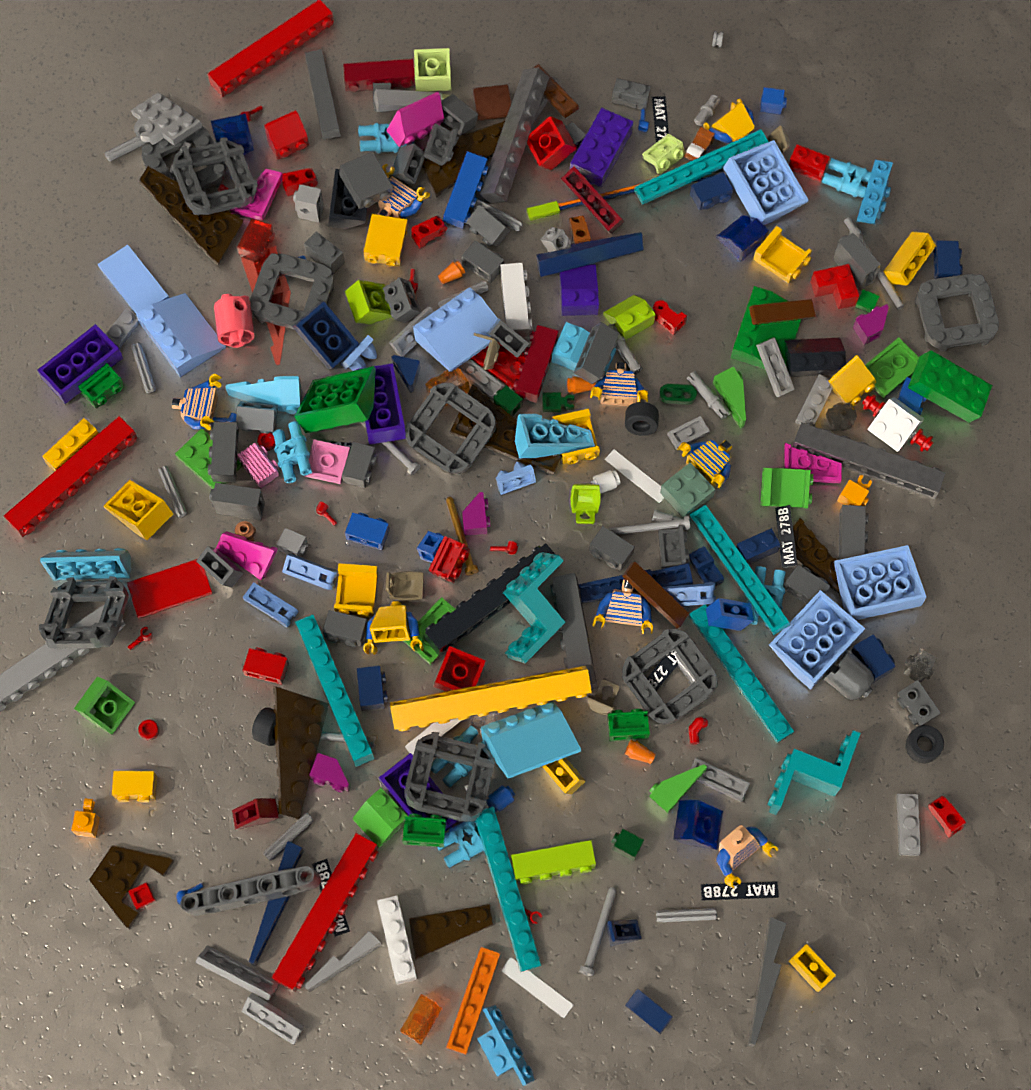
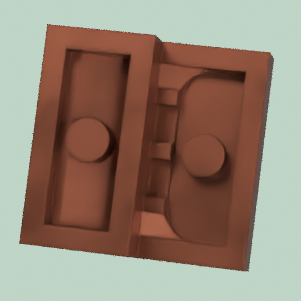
M508 84L473 88L476 113L478 114L477 120L507 117L511 106Z

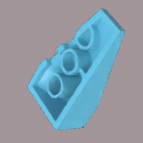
M299 376L274 377V381L268 382L264 379H259L255 384L250 382L226 384L228 396L247 402L278 405V411L288 414H296L302 402L303 392Z
M538 414L518 415L515 444L519 458H539L595 447L591 431L572 424L568 426L560 424L558 420L552 419L550 421Z

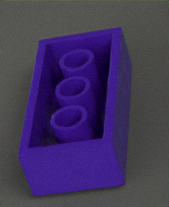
M601 108L573 157L570 169L575 166L591 184L602 188L632 134L634 121Z
M95 324L37 371L42 380L66 404L81 392L78 387L106 363L112 368L123 359L120 349Z
M393 363L374 366L376 369L374 404L368 420L365 421L369 445L406 439Z
M409 753L379 777V781L408 817L409 814H420L422 818H430L434 814L418 811L406 803L405 786L413 755ZM429 776L426 790L443 794ZM442 817V819H446V831L459 822L458 820Z

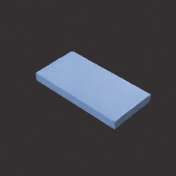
M126 245L98 263V267L135 314L153 303L169 298L129 245Z

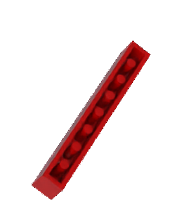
M317 0L207 73L210 84L221 97L232 93L234 89L245 84L255 75H259L267 67L274 65L277 60L287 56L295 48L301 47L304 42L314 38L322 30L329 28L334 23L331 10L321 0Z
M118 416L4 515V518L22 537L32 533L40 522L48 519L50 513L55 509H59L65 500L78 492L80 487L88 484L95 474L107 467L110 461L117 459L125 448L132 446L137 439L135 431Z
M355 833L271 977L273 980L296 992L297 988H302L306 981L304 977L306 972L313 969L317 961L315 959L317 953L324 950L328 934H333L338 925L336 920L339 915L343 916L348 908L346 903L350 897L353 898L359 888L357 884L360 879H365L369 871L367 869L369 863L376 860L379 854L376 843Z

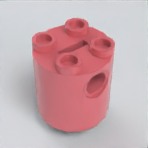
M223 294L221 299L214 304L217 338L219 343L239 348L244 346V344L250 343L255 337L250 299L248 296Z

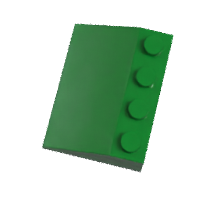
M754 286L732 350L731 359L765 369L756 345L775 338L786 365L785 340H795L801 320L753 325L749 307L752 305L788 302L786 299L772 291Z
M367 367L312 380L294 416L304 432H318L323 429H332L337 426L368 420L374 404L375 367Z

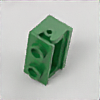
M106 363L78 387L82 395L97 409L99 406L106 404L111 396L118 394L125 385L122 378Z
M633 709L631 712L614 710L608 713L609 741L649 739L648 711Z
M409 814V817H404L403 845L444 847L446 819H442V816L438 815L422 818L420 814Z

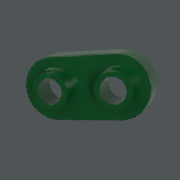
M665 384L660 388L659 392L660 400L667 404L689 405L696 400L697 396L696 389L686 384ZM669 393L671 397H667L665 394ZM688 394L690 397L685 398L684 395Z

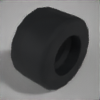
M636 402L627 407L625 428L630 433L647 436L657 431L659 411L654 405L646 402Z
M270 707L263 708L258 713L252 727V738L268 746L275 745L276 713H274V709Z
M922 725L911 731L906 739L905 747L908 755L918 763H929L934 761L943 751L944 739L938 729L930 725ZM921 737L929 739L932 743L931 750L923 751L917 744L918 739Z

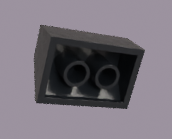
M335 169L328 227L348 229L365 224L367 208H358L339 175L340 169Z
M840 337L785 340L786 365L790 377L817 376L819 374L835 375L847 364L846 352Z

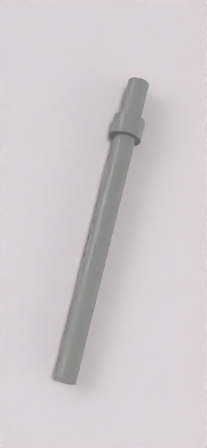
M850 217L846 218L844 222L850 230L849 234L854 233L870 251L860 229L856 228ZM880 267L877 276L897 309H901L904 307V304Z

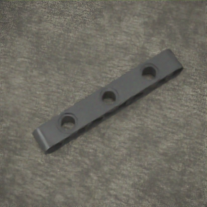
M308 866L287 869L188 893L182 897L180 905L184 911L193 916L217 913L315 889L319 886L321 877L318 872ZM312 874L311 879L306 882V877ZM273 883L272 888L267 891L268 885ZM234 892V896L229 900V895ZM195 901L194 907L190 908L191 904Z

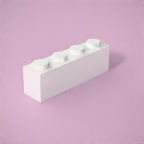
M522 263L501 264L506 325L521 337H529V330H532V318L528 319V313H531L530 302H526V297H529V288L524 283L527 280V270H523Z
M393 896L378 900L396 984L417 980L398 897Z

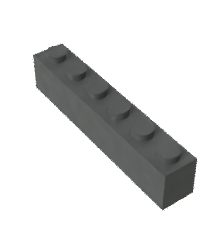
M575 573L553 577V584L550 585L552 596L555 595L557 601L553 603L554 609L565 621L558 629L563 634V639H560L562 651L565 650L567 656L564 658L565 668L586 666L589 673L591 690L598 689L578 578Z

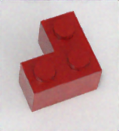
M849 264L813 272L810 282L815 298L833 294L838 310L856 306L859 293Z

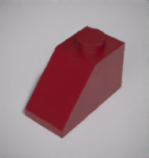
M256 798L232 810L235 830L267 824L279 818L276 798Z

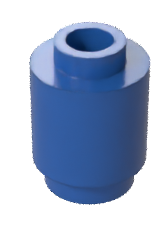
M501 785L487 796L486 803L488 808L494 807L495 813L497 811L501 812L515 801L513 798L515 793L509 786L504 787Z

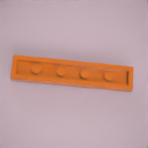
M480 947L446 1047L447 1049L464 1055L467 1054L500 953Z

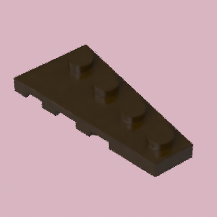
M799 518L793 526L797 563L808 568L816 577L825 579L830 588L839 594L834 565L836 559L829 554L828 549L818 541L812 530H809L804 524L805 522Z
M490 904L409 918L415 960L493 926Z

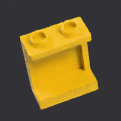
M372 214L364 247V260L372 264L383 263L388 266H400L405 234L407 235L408 219Z
M776 226L755 251L753 260L787 283H790L792 279H797L800 275V269L810 263L812 250L808 248L807 251H804L781 235L782 229Z
M589 409L552 416V419L558 420L560 424L567 426L572 424L590 430L595 447L560 454L563 464L568 463L572 465L580 460L586 459L589 461L599 456L600 448L596 443Z
M338 563L339 576L334 611L348 615H357L361 618L374 616L378 580L377 566Z

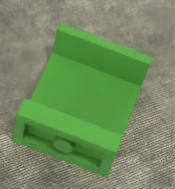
M763 467L760 505H790V507L808 508V504L812 503V493H809L810 485H813V474H810L811 470Z

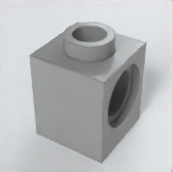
M551 227L541 238L548 252L571 248L570 244L572 243L563 229Z
M286 528L276 544L278 551L285 554L291 553L299 557L302 554L305 555L308 549L306 536Z

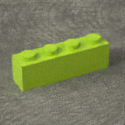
M591 840L511 855L515 880L520 882V884L531 883L532 879L540 878V881L552 879L553 875L559 874L560 877L572 875V872L575 871L588 873L596 866Z

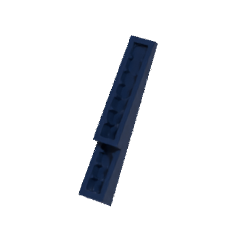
M642 232L570 244L571 248L536 254L539 275L543 277L642 251Z
M689 563L651 571V569L645 570L661 587L693 585ZM623 575L579 584L582 604L602 601L607 593L613 592L614 589L622 590Z
M287 841L278 871L295 869L304 853L303 848ZM291 895L268 901L249 959L252 965H257Z

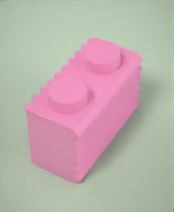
M255 442L250 447H247V449H244V451H241V453H238L237 457L244 469H246L261 489L279 476V467L273 459L270 461L267 458L268 453L263 446L259 447Z

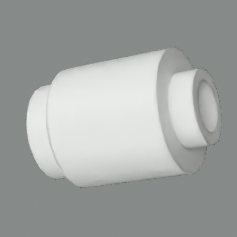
M609 470L593 476V481H591V484L599 485L600 494L615 489L617 485L621 484L618 473L615 470Z

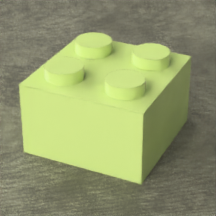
M449 48L414 50L416 91L451 90Z

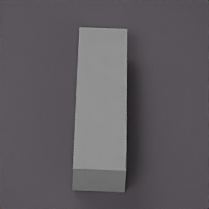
M375 89L374 100L377 112L396 111L435 92ZM438 92L441 100H443L442 92Z
M368 931L340 961L333 956L304 987L311 992L382 945L381 942Z

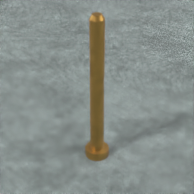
M448 497L446 503L458 541L468 547L452 497ZM469 554L465 562L467 567L465 568L466 575H474L479 570L478 566L474 565L471 554Z

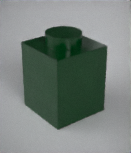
M506 385L494 394V403L502 407L513 417L523 407V398Z
M622 829L620 833L616 832L611 841L614 844L612 850L634 861L644 839Z

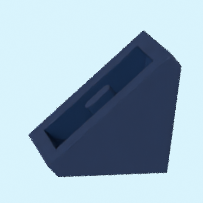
M397 355L391 356L393 366L409 392H414L421 369L420 361Z
M637 919L607 922L606 928L611 946L642 939Z

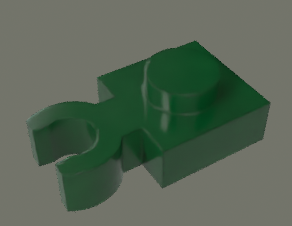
M542 392V412H561V407H564L566 410H574V404L567 403L568 401H574V395L569 394L561 397V392Z

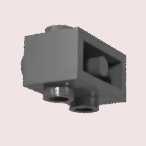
M399 277L383 288L385 300L390 306L391 316L394 320L406 323L422 312L409 280Z
M918 680L897 694L899 697L896 699L902 709L906 708L910 713L908 718L914 726L916 724L918 726L925 725L941 713ZM912 694L915 698L910 699L908 695ZM920 711H924L926 715L922 716Z

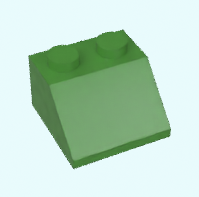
M96 677L74 710L112 735L135 702L109 681Z
M380 788L365 801L352 820L380 849L404 827V817L407 815Z

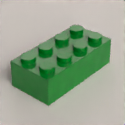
M930 350L919 356L908 388L970 423L982 416L993 385Z

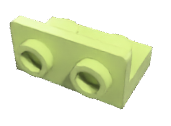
M667 134L642 155L644 160L653 164L656 167L657 173L661 175L685 156V150L682 141Z

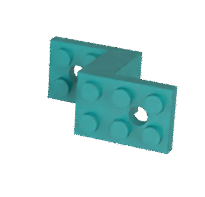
M544 552L537 554L533 562L523 568L520 576L508 583L507 589L503 592L531 625L523 630L522 636L517 641H513L508 646L505 654L509 659L526 663L565 623L537 589L563 562L559 555Z
M853 730L850 735L845 736L839 748V751L842 753H839L838 758L836 757L834 764L797 749H793L791 754L787 753L781 769L784 771L780 772L774 785L777 790L773 791L767 804L770 806L769 813L774 815L778 813L791 780L835 797L842 787L861 733Z

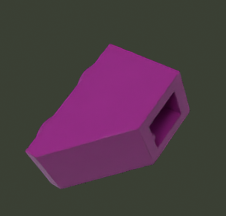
M887 304L882 307L877 306L866 315L861 314L855 319L853 329L864 345L880 338L889 309Z
M479 492L462 511L465 536L487 534V527H491L490 516H486L485 510L489 509L488 498H484L483 492Z
M318 753L310 772V778L313 780V783L319 786H324L325 784L332 786V789L337 792L343 793L344 790L349 792V783L337 759Z

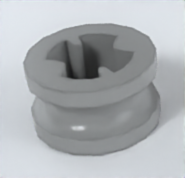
M714 31L712 47L718 45L721 48L723 32L717 33V31Z

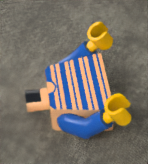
M384 164L382 169L391 182L393 190L389 199L378 201L381 210L377 215L401 219L415 215L423 204V199H428L430 193L426 191L422 195V192L425 190L423 187H419L416 193L393 176L389 178V175H392L395 169L391 166L390 171L387 172L388 164Z
M624 362L615 363V370H607V374L600 381L598 380L591 389L590 398L596 396L598 400H601L600 404L630 406L636 403V401L640 402L642 399L648 402V391L644 389L639 379L634 377V372L626 371V363Z
M212 374L208 381L191 389H186L183 399L173 398L172 409L181 410L182 419L192 429L206 428L210 430L214 422L212 419L218 400L215 386L218 388L222 386V383L218 382L219 379H222L221 376Z
M623 579L622 590L614 589L613 592L607 593L599 603L592 625L595 626L596 621H600L602 629L606 621L641 626L642 634H644L645 628H650L651 634L653 633L651 608L647 600L639 592H633L634 587Z
M739 825L720 842L716 861L723 875L726 876L725 883L733 889L735 888L733 886L734 881L741 884V879L732 874L733 870L761 846L762 850L769 857H772L769 853L772 848L778 852V848L768 841L766 836L757 827L745 828L743 825Z

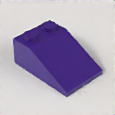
M585 265L560 272L561 316L598 315L599 296L596 265Z

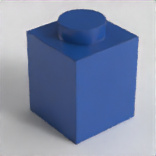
M764 87L760 112L781 115L782 108H786L787 97H784L785 90Z

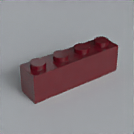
M413 59L343 64L346 91H373V83H391V89L415 87Z
M575 166L561 178L608 232L612 234L625 222Z
M537 325L535 331L532 330L529 340L531 345L526 347L524 354L526 358L525 363H521L519 368L520 378L515 380L513 386L516 394L524 400L538 402L552 359V352L558 341L559 330Z

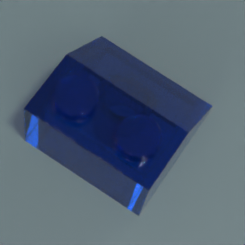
M246 113L211 121L216 143L220 142L221 138H228L227 141H232L243 147V154L254 151Z
M742 215L719 233L716 239L741 262L768 237L769 229L757 218Z
M679 800L673 840L685 845L717 850L723 811L700 800Z

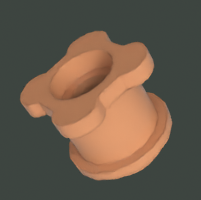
M239 522L235 527V534L255 542L254 534L256 533V528L250 522Z

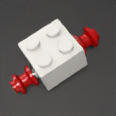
M873 394L872 396L868 395L862 402L864 405L863 410L870 409L873 412L872 416L875 418L867 430L897 452L904 448L910 438H912L910 444H918L921 452L924 450L928 451L934 444L932 441L933 436L926 437L923 435L922 428L916 432L924 418L895 397L890 398L887 403L884 401L879 403L876 400V395Z

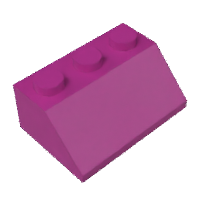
M435 92L396 112L386 131L399 147L405 144L409 145L417 138H424L431 132L433 125L438 124L441 126L444 114L440 94Z

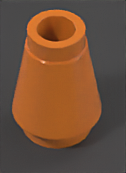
M456 261L445 268L438 275V278L444 285L463 277L462 275L466 272L460 262Z
M572 376V378L567 379V390L572 394L591 391L595 386V382L590 384L578 376Z
M630 740L624 753L630 759L649 764L653 762L656 753L652 752L638 740Z

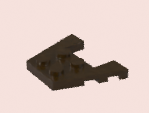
M112 845L89 881L124 926L130 929L140 913L123 903L129 893L128 891L132 889L146 867L165 877L174 860Z

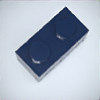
M722 172L692 184L690 195L698 210L701 211L703 209H710L718 203L729 201L732 197L733 188L725 173Z
M937 240L935 243L936 247L933 249L934 279L962 275L963 265L960 264L962 249L959 248V241Z
M771 528L737 543L736 548L748 565L777 553L781 544Z
M873 634L854 645L851 652L871 670L874 682L891 673L896 666L893 657L883 649L882 641Z
M380 666L357 668L361 711L385 709L384 702H388L387 690L383 691V683H386L385 671L381 672Z

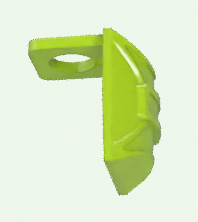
M588 483L573 484L571 508L572 513H576L577 524L595 523V513H598L601 499L599 485ZM583 514H587V516H590L591 518L582 519L580 517L583 516Z

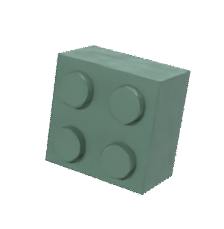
M690 462L662 484L660 493L684 518L687 515L690 517L691 513L714 497L716 489Z

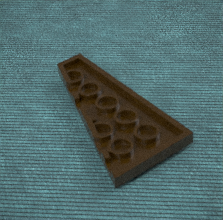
M505 121L459 136L457 143L453 146L452 151L454 153L451 160L445 162L442 166L427 158L424 159L422 167L436 198L441 195V192L454 186L467 152L487 159L493 157Z
M147 166L139 179V184L218 266L244 220L227 210L208 215L193 214L185 202L178 182Z
M472 384L468 395L487 407L494 414L497 421L495 432L484 448L554 475L561 456L557 454L539 458H519L515 444L517 420L502 407L497 406L486 394L481 393ZM459 412L450 430V434L465 440L476 423Z
M273 687V694H275L274 713H276L275 747L276 758H278V769L276 770L279 780V789L277 790L278 814L299 820L329 703L286 689Z

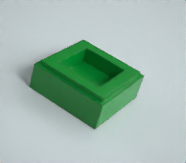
M863 289L855 307L870 313L875 308L880 296Z

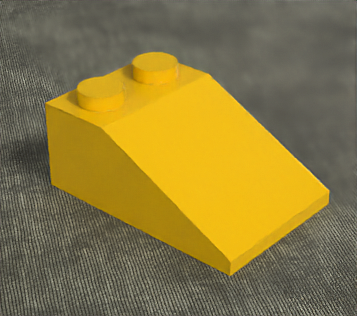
M857 355L828 381L833 392L848 408L851 405H857L862 399L861 396L865 392L867 394L875 388L874 384L877 383L874 376Z
M131 480L103 506L135 534L145 540L153 536L173 515V512L163 499Z

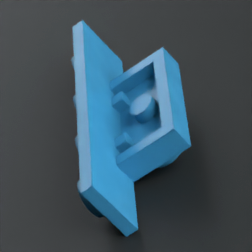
M875 160L857 222L875 224L876 219H880L882 212L885 213L887 202H885L886 197L889 198L891 194L888 179L893 162Z
M496 1005L485 1008L483 1011L493 1029L477 1039L497 1077L514 1068L523 1086L535 1081L531 1067L527 1065L521 1048L517 1046L513 1038L512 1031L503 1020L502 1012Z

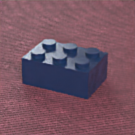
M324 301L319 302L292 326L327 369L334 368L360 345Z

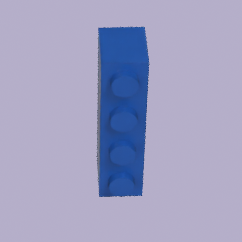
M470 152L466 153L444 212L443 222L463 229L471 216L469 213L470 208L475 207L477 201L475 197L476 192L481 191L483 185L481 178L486 176L488 172L487 158Z

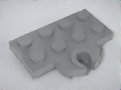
M160 92L131 110L132 115L138 119L134 125L137 138L140 137L143 142H151V145L158 143L164 138L175 146L202 128L201 121Z

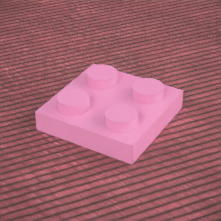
M313 439L309 458L312 473L305 477L341 484L342 473L350 447Z

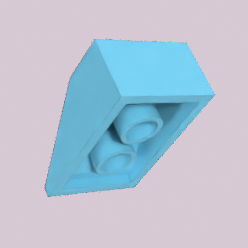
M566 322L552 352V363L574 371L590 332ZM615 348L612 350L610 354L612 356L610 362L606 365L604 369L605 375L617 351V349Z

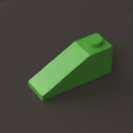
M733 366L715 375L713 385L739 427L743 428L746 422L743 376Z
M703 764L666 779L660 784L655 783L649 791L651 792L649 797L664 811L669 813L708 769L707 766Z

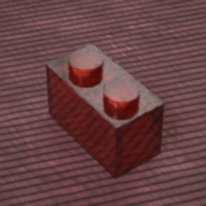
M252 218L237 246L239 257L260 263L261 259L266 256L269 243H272L275 237L272 225Z

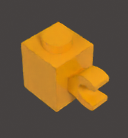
M863 475L859 476L856 483L849 480L837 501L843 505L866 506L869 498H867L868 489L872 481L870 480L868 484H863L861 482Z
M85 798L83 811H75L71 829L75 835L96 838L100 817L93 813L95 808V801L93 799Z

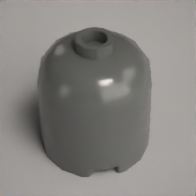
M848 650L841 657L842 661L838 664V667L834 664L824 676V680L849 700H857L861 696L866 698L873 690L871 688L874 682L873 673Z

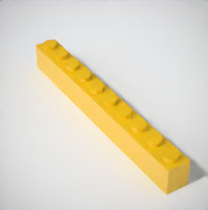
M580 666L390 702L394 729L407 731L412 726L418 725L422 728L430 726V723L433 722L444 724L450 722V719H468L470 715L486 716L489 715V712H507L509 708L513 707L524 709L529 707V704L545 705L550 700L556 699L557 702L567 700L571 696L582 698L586 697L587 693H592L588 669L586 666Z

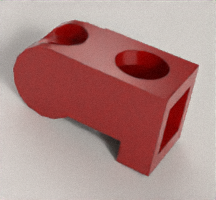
M312 168L282 174V185L287 197L294 195V192L298 191L300 185L313 188L318 185V180Z
M434 216L413 226L411 238L421 249L426 246L427 242L435 239V237L442 236L448 228L439 216Z
M662 300L656 301L653 304L655 320L671 334L675 335L686 324L687 315L682 311L679 314L675 313Z
M940 796L928 804L930 812L942 825L948 838L964 828L966 821L944 796Z

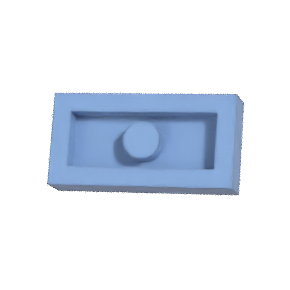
M367 335L340 365L345 369L349 367L353 371L366 368V364L360 355L368 359L377 358L376 349L371 343L373 339Z
M517 461L514 471L506 472L500 470L496 477L500 494L503 495L535 483L533 467L531 465L526 466Z

